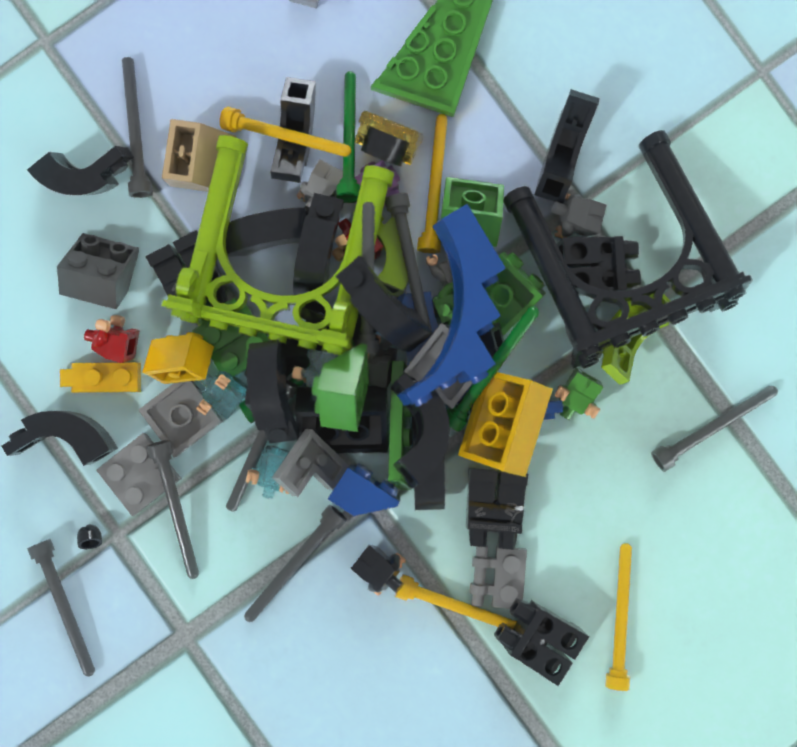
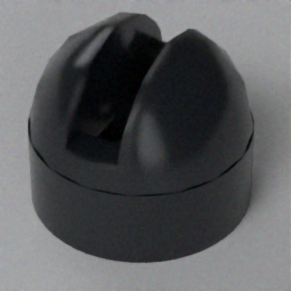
M88 524L86 527L79 529L77 533L78 548L93 549L102 544V535L96 525Z

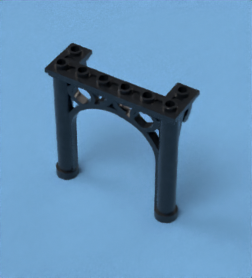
M664 130L656 131L646 136L639 143L638 147L681 226L683 247L675 265L661 278L646 286L625 291H610L599 289L583 282L567 266L530 188L527 186L516 188L503 199V203L508 213H512L564 321L568 338L573 346L571 355L573 369L582 366L583 369L591 367L599 362L598 358H601L605 348L612 345L614 348L622 347L628 344L632 337L642 334L643 337L651 335L660 329L659 326L668 322L671 325L678 324L689 317L688 314L697 310L700 313L713 312L718 309L722 312L730 310L739 304L738 300L746 294L745 290L752 282L750 275L745 276L744 272L739 273L674 155L670 147L671 141ZM692 243H694L703 261L688 259ZM682 269L697 270L702 274L703 283L695 287H685L679 282V273ZM671 282L672 290L681 297L663 304L662 296L668 292L670 288L668 284ZM577 292L594 299L590 305L589 312H586ZM604 301L618 305L622 314L617 319L606 322L600 320L596 316L595 311ZM628 301H631V306L638 305L648 309L646 312L627 319L630 309Z

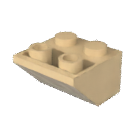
M171 119L162 179L170 187L208 192L218 150H216L219 135L236 136L202 123Z

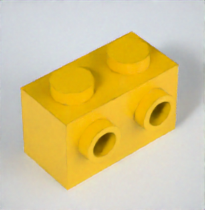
M187 332L185 335L179 336L167 335L165 338L151 340L142 373L163 384L205 380L211 364L214 346L203 340L202 335L194 332Z

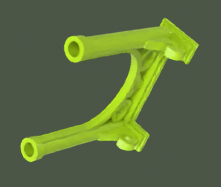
M219 135L216 145L218 154L190 268L184 267L179 273L176 284L177 296L168 294L167 300H163L161 306L172 310L171 316L190 323L198 324L199 319L210 321L209 326L213 328L227 330L228 325L239 328L238 333L257 337L258 332L269 334L268 340H279L280 343L285 344L287 339L298 341L299 347L316 350L317 345L323 346V350H326L327 353L337 356L355 347L353 345V335L359 311L349 300L351 296L336 278V275L358 256L362 257V206L368 201L372 202L375 206L376 241L387 190L392 186L394 173L379 166H365L344 258L334 276L324 285L304 294L274 295L260 291L243 281L235 272L228 259L226 234L248 143L233 136ZM218 258L226 275L212 281ZM234 283L240 292L238 301L231 305L219 303L216 297L218 288L225 284ZM340 284L337 300L332 309V306L323 297ZM248 294L252 295L250 301L259 307L260 318L237 313V311L246 306ZM207 299L214 307L206 306ZM316 300L325 308L326 316L324 320L317 324L303 321L301 317L302 308ZM264 301L273 303V305L269 308ZM290 305H295L293 307V317L299 326L274 321V318L280 312L290 310Z

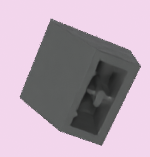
M82 233L57 266L59 295L117 309L128 293L139 248Z

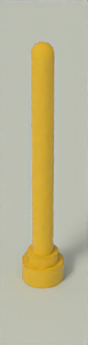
M227 106L220 114V127L226 131L235 133L245 129L343 157L351 154L349 145L246 118L236 108Z
M439 114L436 117L425 232L421 233L417 243V251L430 254L440 253L441 241L438 239L433 225L438 220L448 120L445 114Z
M628 543L620 546L613 666L609 668V673H606L605 680L606 688L618 691L630 690V676L627 675L628 670L625 669L632 547Z
M404 574L400 578V581L404 584L395 593L396 598L405 601L417 598L496 627L503 622L514 628L518 622L420 587L413 577Z

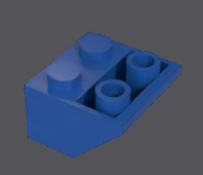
M358 463L356 467L351 464L328 497V500L349 514L357 516L397 507L400 503V495L397 494L398 488L385 479L381 483L372 478L373 472Z

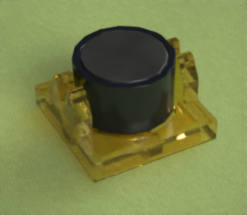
M362 111L359 119L361 124L355 139V143L362 145L361 151L400 167L403 163L411 165L418 147L423 141V133L377 114Z

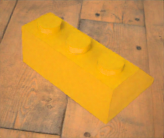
M497 372L473 405L458 456L504 472L526 477L553 389L532 380Z

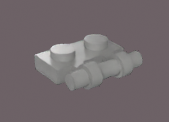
M488 546L476 547V556L472 558V566L475 569L474 581L470 583L471 605L482 607L484 595H492L491 605L495 608L510 609L516 598L523 600L527 549L514 548V550L501 549L496 546V556L487 557ZM486 568H494L493 584L485 583Z

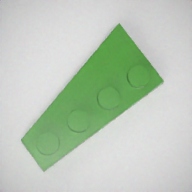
M392 361L391 386L405 373L403 371L407 365L404 361ZM391 389L388 480L400 490H412V487L393 466L411 449L412 430L410 428V417H412V414Z

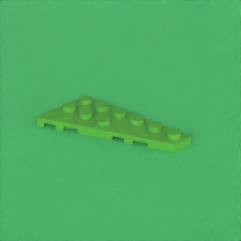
M437 0L405 40V44L396 56L392 57L380 77L376 78L373 82L371 90L454 117L493 0Z

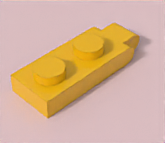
M72 363V369H60V387H71V393L141 392V363Z

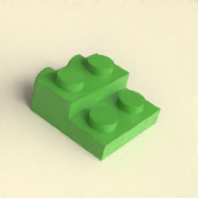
M505 251L499 255V258L506 269L496 274L499 278L498 281L485 288L501 315L492 323L500 322L503 336L521 319L529 307L534 306L546 294L542 289L545 286L544 282L534 273L529 276L521 268L524 265L523 261L513 252L508 255Z
M233 298L227 301L225 304H234L237 301V299ZM248 303L240 311H237V313L255 316ZM199 319L198 327L192 330V332L202 335L203 340L214 346L211 359L220 374H223L230 380L246 371L249 344L271 341L268 340V335L258 332L257 337L238 333V327L228 325L227 330L210 327V321Z

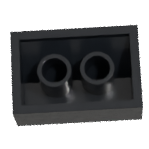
M368 386L357 432L321 427L320 416L315 413L317 395H313V387L297 388L295 419L300 430L299 437L305 429H312L336 453H388L387 388Z

